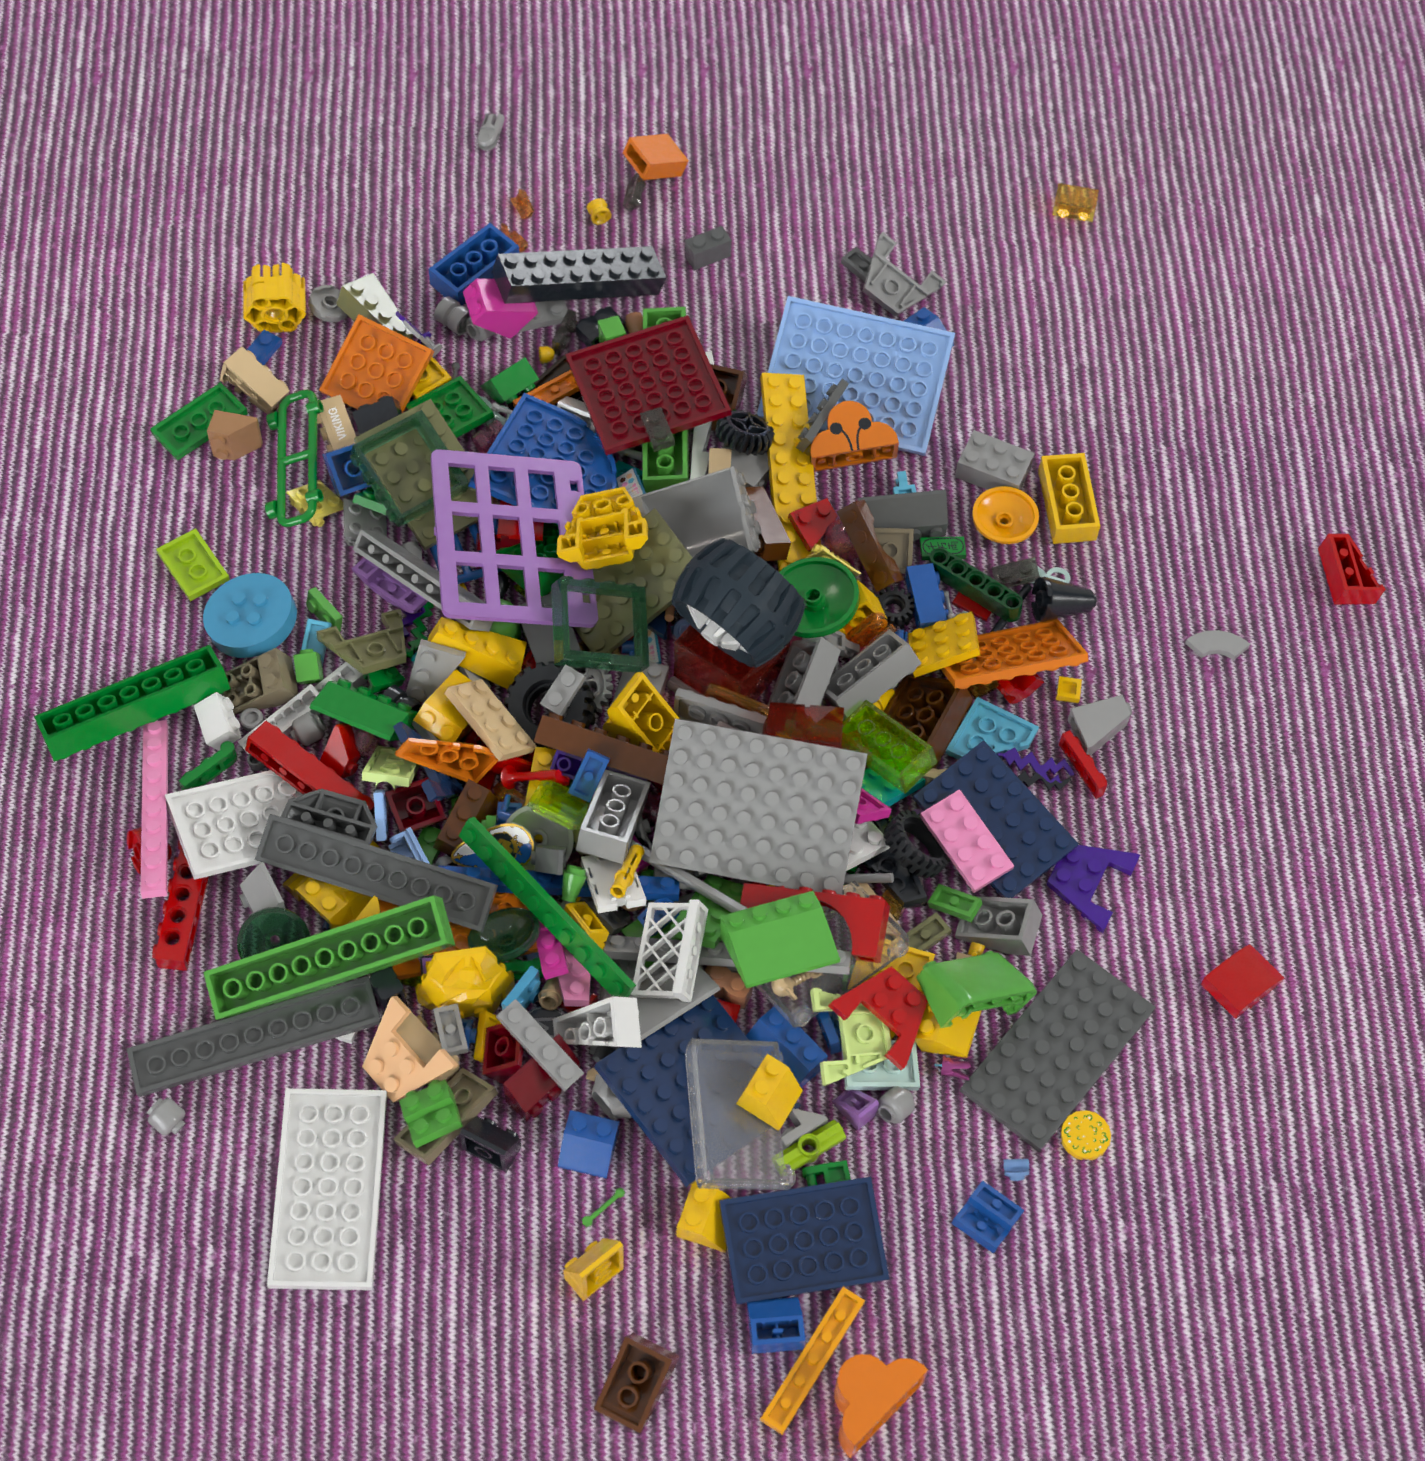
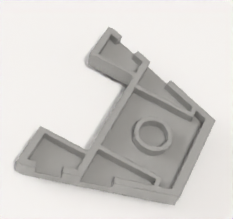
M882 232L877 239L862 291L896 317L942 288L946 281L934 271L928 274L921 285L911 279L886 259L897 243Z

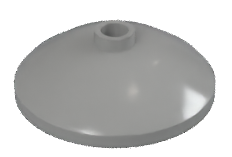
M530 804L519 808L507 819L506 823H517L524 826L531 833L535 851L537 845L567 846L566 861L569 859L574 844L573 830L567 818L556 808L545 804ZM535 835H542L543 842L537 843L535 841ZM530 860L523 868L525 870H535V865H531Z

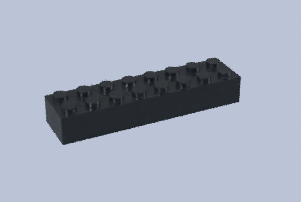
M652 246L498 254L492 269L493 277L505 304L659 295L667 278Z

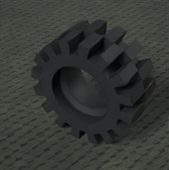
M887 587L886 592L882 589L876 597L887 619L878 625L882 627L885 624V629L887 630L891 626L893 631L897 630V626H899L900 630L904 628V625L908 626L914 612V599L911 598V594L908 592L905 595V589L902 588L901 591H898V587H894V590ZM897 604L902 608V611L900 613H890L885 609V606Z

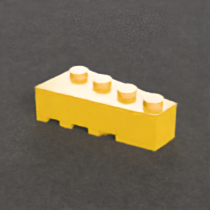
M443 617L440 618L428 637L430 642L466 652L465 658L458 666L506 689L514 682L517 674L519 675L521 672L527 644L525 641L491 631L470 630L460 622Z

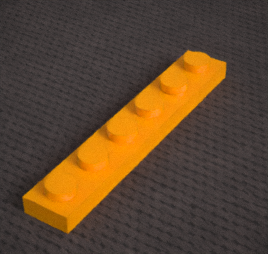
M842 1287L760 1419L761 1422L778 1433L784 1434L864 1305V1299Z

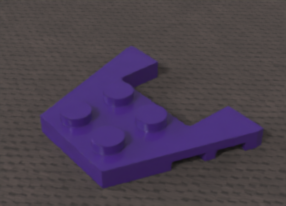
M1078 845L1055 865L1046 885L1067 904H1072L1081 912V916L1084 919L1085 917L1089 919L1099 932L1104 933L1113 912L1092 903L1091 899L1108 866L1131 876L1140 855Z

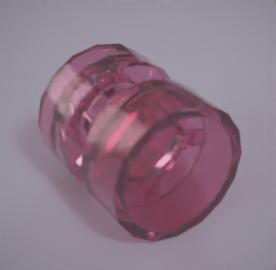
M497 419L486 426V431L480 430L471 437L473 444L480 453L488 452L494 442L491 436L496 439L503 428V425Z

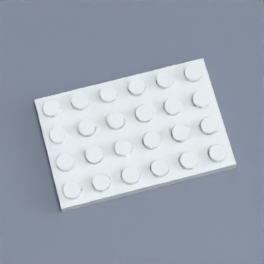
M272 770L165 794L170 817L194 880L263 863L255 860L269 815L273 814L281 817L288 799L297 798L303 794Z

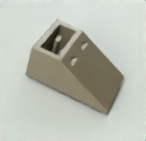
M277 648L225 672L231 689L224 691L222 696L228 697L232 701L234 715L240 714L248 708L261 710L281 706L298 694L292 658Z

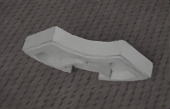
M1219 630L1197 633L1189 637L1185 642L1201 658L1210 654H1220L1232 660H1235L1250 646V643L1240 636Z

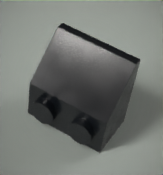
M476 1116L460 1131L463 1151L506 1173L521 1149V1139L516 1132L510 1129L503 1130L497 1127L493 1120L486 1117L482 1119Z

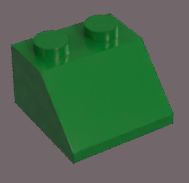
M524 357L480 387L499 405L503 402H506L508 405L518 398L516 394L523 390L524 393H527L536 387L534 382L539 380L526 357Z

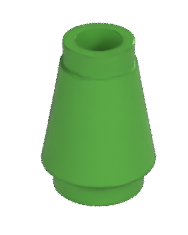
M567 865L566 870H563L562 900L576 902V898L587 878L585 875L586 869Z

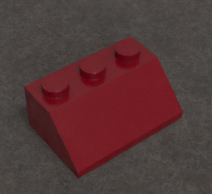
M558 1033L553 1040L580 1068V1062L563 1037ZM533 1057L504 1083L506 1103L526 1122L531 1117L536 1118L543 1111V1106L549 1100L554 1101L562 1093L560 1086Z

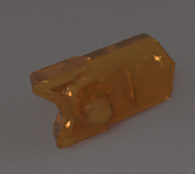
M519 189L518 195L510 200L521 218L526 220L532 217L534 207L526 191Z

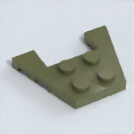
M401 609L381 614V621L386 627L385 630L349 640H344L336 626L316 631L318 641L363 675L406 663Z

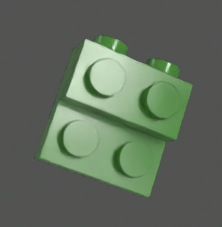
M445 1079L442 1081H431L427 1088L420 1091H410L405 1095V1098L399 1100L403 1117L408 1124L412 1142L416 1148L463 1127L453 1091Z

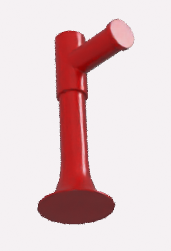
M506 765L501 771V782L506 789H513L519 781H553L565 787L570 783V778L563 776L558 769L517 772L512 765Z

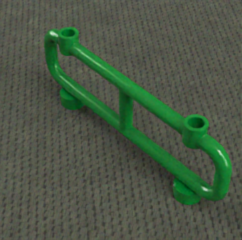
M308 389L287 395L281 400L278 412L275 411L266 416L269 428L272 431L278 429L277 501L273 500L265 503V511L269 519L277 518L278 523L283 527H293L309 521L316 513L317 503L324 500L322 491L317 489V414L322 413L324 407L322 402L317 400L316 394ZM308 398V403L306 404L308 413V449L286 456L287 407L293 402ZM308 459V492L305 493L308 508L303 514L287 519L286 466Z

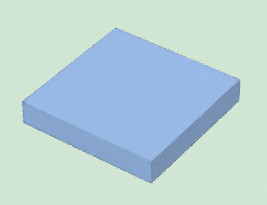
M376 789L373 793L375 822L377 824L376 839L377 841H385L388 837L386 795L384 789Z

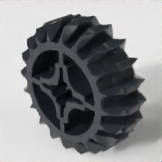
M733 409L731 411L732 415L717 421L716 436L721 443H724L725 447L732 448V451L736 450L739 453L757 456V454L763 455L764 452H768V449L771 447L775 434L773 432L774 429L768 426V422H765L764 418L758 417V414L754 415L751 412Z

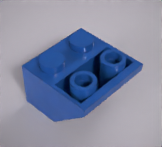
M798 1297L747 1302L752 1354L804 1349L806 1342L804 1322Z

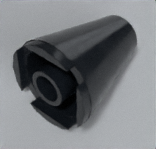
M1038 577L1032 588L1035 602H1031L1033 616L1037 621L1045 622L1091 612L1097 603L1096 595L1091 589L1048 577Z

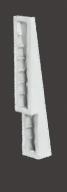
M712 422L694 427L690 480L708 474L709 452H706L711 434Z
M345 662L316 686L312 684L307 686L266 720L272 725L277 726L282 733L288 736L291 734L290 731L293 730L292 722L296 718L307 712L321 714L309 707L328 681H338L339 678L351 681V686L358 688V686L365 684L367 680L364 679L363 674ZM259 724L257 727H255L252 731H250L247 735H245L242 739L238 741V743L244 750L246 747L248 736L252 734L261 724Z

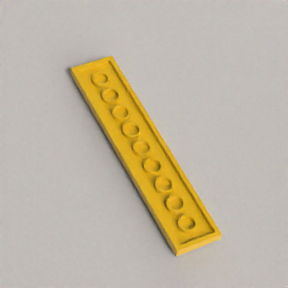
M762 373L760 382L765 422H768V426L774 429L773 432L775 433L771 447L767 452L772 505L791 541L787 560H777L778 572H780L789 564L814 554L812 551L808 552L788 519V515L793 511L816 503L817 498L814 468L810 460L811 444L804 452L796 448L800 442V439L797 437L804 427L809 428L807 423L809 419L804 375Z

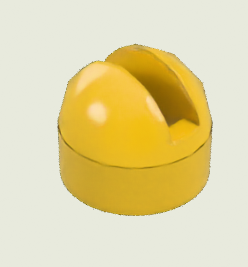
M539 346L540 363H548L554 359V350L551 347Z

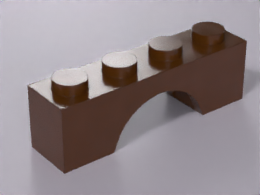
M854 501L836 511L876 592L882 589L886 590L887 587L903 581L904 578L895 560L883 550L876 537L873 527L874 518L866 501Z

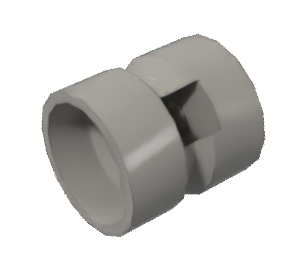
M450 296L443 298L435 309L434 319L442 325L448 326L457 335L467 332L466 325L470 317L468 308L461 306L458 301Z

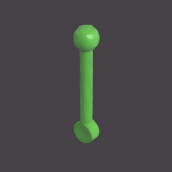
M616 1189L615 1194L590 1216H585L582 1219L583 1225L590 1227L593 1223L592 1220L616 1199L624 1197V1189Z

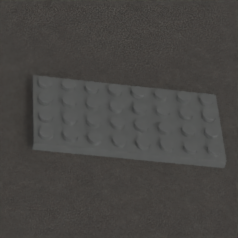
M1076 949L969 1077L970 1081L964 1083L960 1088V1092L1040 1153L1067 1117L1075 1110L1154 1012L1156 1006Z

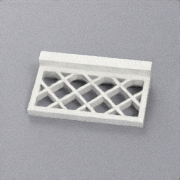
M690 900L689 903L648 904L633 980L636 984L631 993L633 997L680 999L682 1002H691L708 909L700 900ZM655 910H664L667 915L655 923L653 920ZM681 910H687L686 918L678 924L674 916ZM671 919L676 926L665 935L660 928ZM658 930L662 938L651 946L649 943L650 936ZM680 931L683 934L682 941L673 946L669 940ZM667 942L671 950L660 958L656 950ZM654 954L658 961L647 969L644 966L645 960ZM676 954L678 963L669 970L665 962ZM660 966H663L667 973L656 981L651 974ZM649 977L654 984L647 990H640L641 982ZM669 978H672L674 980L672 991H663L660 986Z

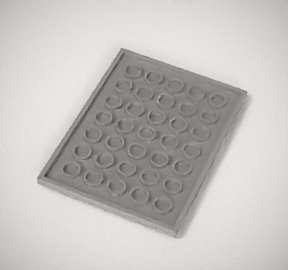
M675 718L649 862L774 886H784L790 889H799L801 886L809 887L815 892H822L823 889H828L842 895L868 753Z

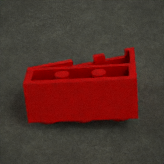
M1328 534L1318 547V551L1334 604H1375L1386 589L1383 584H1378L1373 576L1375 572L1371 567L1368 568L1362 560L1363 554L1349 534Z

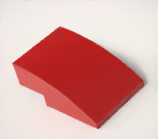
M1249 944L1207 974L1201 985L1237 1019L1248 1008L1251 1009L1285 978Z

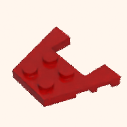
M891 966L833 1000L828 1007L845 1021L860 1003L898 1036L884 1056L898 1069L903 1070L907 1065L928 1001L922 992Z

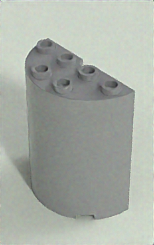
M734 466L632 498L635 507H638L642 518L655 508L692 557L720 538L735 541L753 553L757 552L760 548L758 534H761L762 531L758 520L755 521L756 505L747 494L744 474L742 472L738 473Z

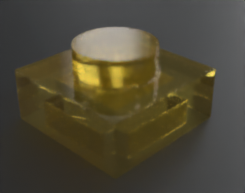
M886 890L882 897L890 905L889 912L897 921L902 916L905 908Z

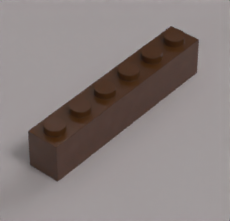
M551 712L549 716L542 715L534 742L581 758L585 757L589 748L610 758L608 767L660 784L664 783L669 751L662 749L661 753L652 751L653 746L643 742H639V745L636 746L630 744V738L617 734L615 739L607 736L608 731L594 727V730L591 731L585 729V723L573 719L571 724L563 722V716Z

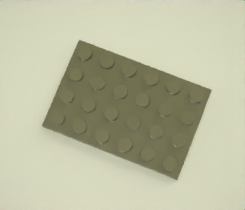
M429 399L354 438L355 444L424 551L437 544L436 536H434L435 514L430 460L432 452L438 449L465 452L432 400ZM449 467L451 501L477 503L476 489L469 487L474 469ZM491 496V503L500 505L496 498ZM452 515L454 535L477 523L478 517Z
M655 508L643 517L648 524V540L641 549L634 551V558L631 561L593 569L598 621L592 628L574 627V629L598 661L605 659L672 605L671 599L676 582L686 565L693 558ZM565 583L549 592V594L558 591L564 608L567 609ZM582 595L583 603H590L589 595Z

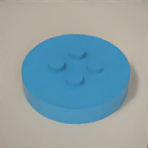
M250 573L227 581L212 594L204 609L203 624L212 643L222 653L237 658H250L262 655L276 648L289 636L296 622L297 607L289 589L280 579L269 574Z

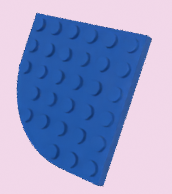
M526 393L520 398L487 454L575 461L581 466L584 495L615 489L617 485V469L613 455L606 456L597 432L594 433L587 427L588 424L576 415ZM489 470L491 496L517 506L514 472ZM528 473L531 506L535 508L556 509L553 475ZM473 474L469 487L475 489V477ZM570 484L571 491H577V484Z

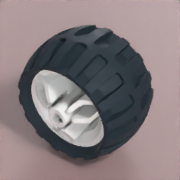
M725 538L712 542L689 561L676 582L671 599L672 605L675 606L677 612L708 642L717 646L721 651L727 653L740 663L742 662L749 667L754 666L755 668L771 660L789 643L798 629L805 609L804 599L782 574L746 547Z

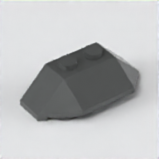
M325 789L315 790L300 797L288 799L281 815L282 818L368 845L371 844L377 830V824L366 801Z

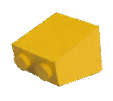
M454 670L424 702L413 721L431 732L441 741L459 742L472 727L444 693L448 687L472 682V680L458 670Z

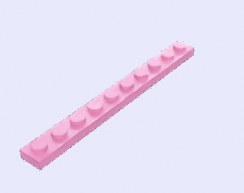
M167 720L143 725L142 899L167 896L168 808L165 794H168Z

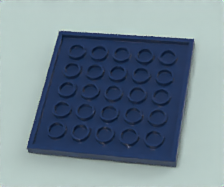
M714 995L641 1040L642 1048L620 1047L594 1066L686 1188L772 1128V1126L736 1104L764 1058ZM798 1101L795 1103L793 1109L800 1108L801 1105Z

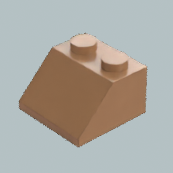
M214 410L207 429L213 457L222 460H236L262 447L263 441L257 417Z

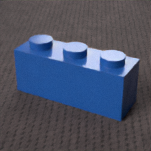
M933 563L907 566L904 579L907 591L911 594V598L914 599L913 616L916 628H925L938 621L948 620V609H944L943 606L945 603L944 592L939 590L938 586L940 584V576L938 571L935 572Z

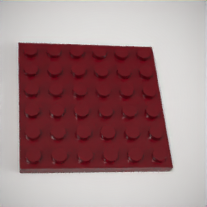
M688 315L565 354L606 456L732 415L731 408Z

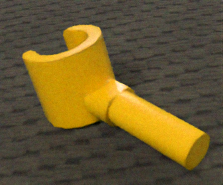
M971 942L967 955L972 957L982 955L985 946Z

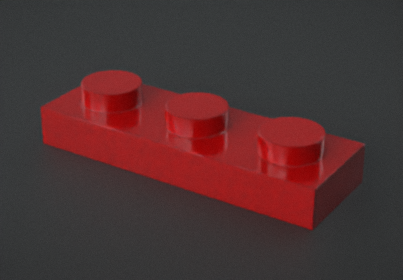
M1070 730L1062 733L1059 746L1095 799L1103 796L1107 787V780L1104 774L1099 773L1096 769L1093 758L1083 750L1081 741L1077 736H1074Z

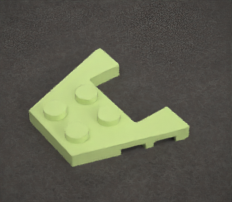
M812 988L810 995L813 1012L833 1011L828 1005L841 995L837 993L834 995L824 992L819 988ZM861 1003L845 1021L838 1015L844 1060L820 1063L822 1086H827L887 1060L884 1055L892 1046L889 1028Z

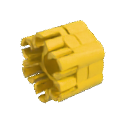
M282 263V275H280V265H273L272 277L270 266H262L263 277L260 276V264L253 266L251 270L252 276L243 281V318L257 328L259 332L263 330L270 333L295 331L306 316L305 278H301V275L293 274L292 268L286 263Z

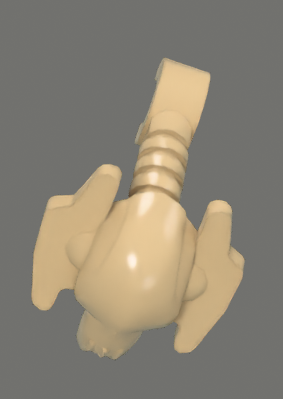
M803 972L791 977V979L786 977L772 981V991L779 997L789 996L794 1001L798 999L793 993L794 986L805 982L811 977L818 978L823 973Z

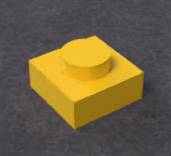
M1059 676L1056 700L1079 703L1082 679Z

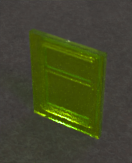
M541 781L528 801L527 806L533 812L570 830L576 829L580 831L592 799L589 803L568 793L570 789L553 781Z

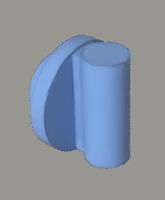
M684 618L670 626L672 635L680 641H688L695 635L691 629L692 626Z
M1003 1159L1004 1175L1009 1176V1180L1021 1181L1030 1174L1029 1159Z

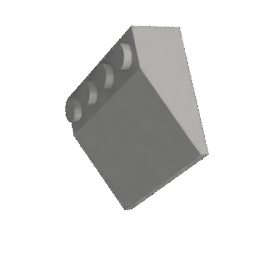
M665 962L669 970L677 964ZM698 965L691 1002H682L680 999L638 998L630 994V998H637L641 1040L721 990L719 985ZM660 966L651 975L657 981L667 971L663 966ZM649 977L641 982L640 990H647L654 984ZM669 978L660 987L663 991H672L674 980ZM607 993L604 996V999L610 998L612 996L609 993Z

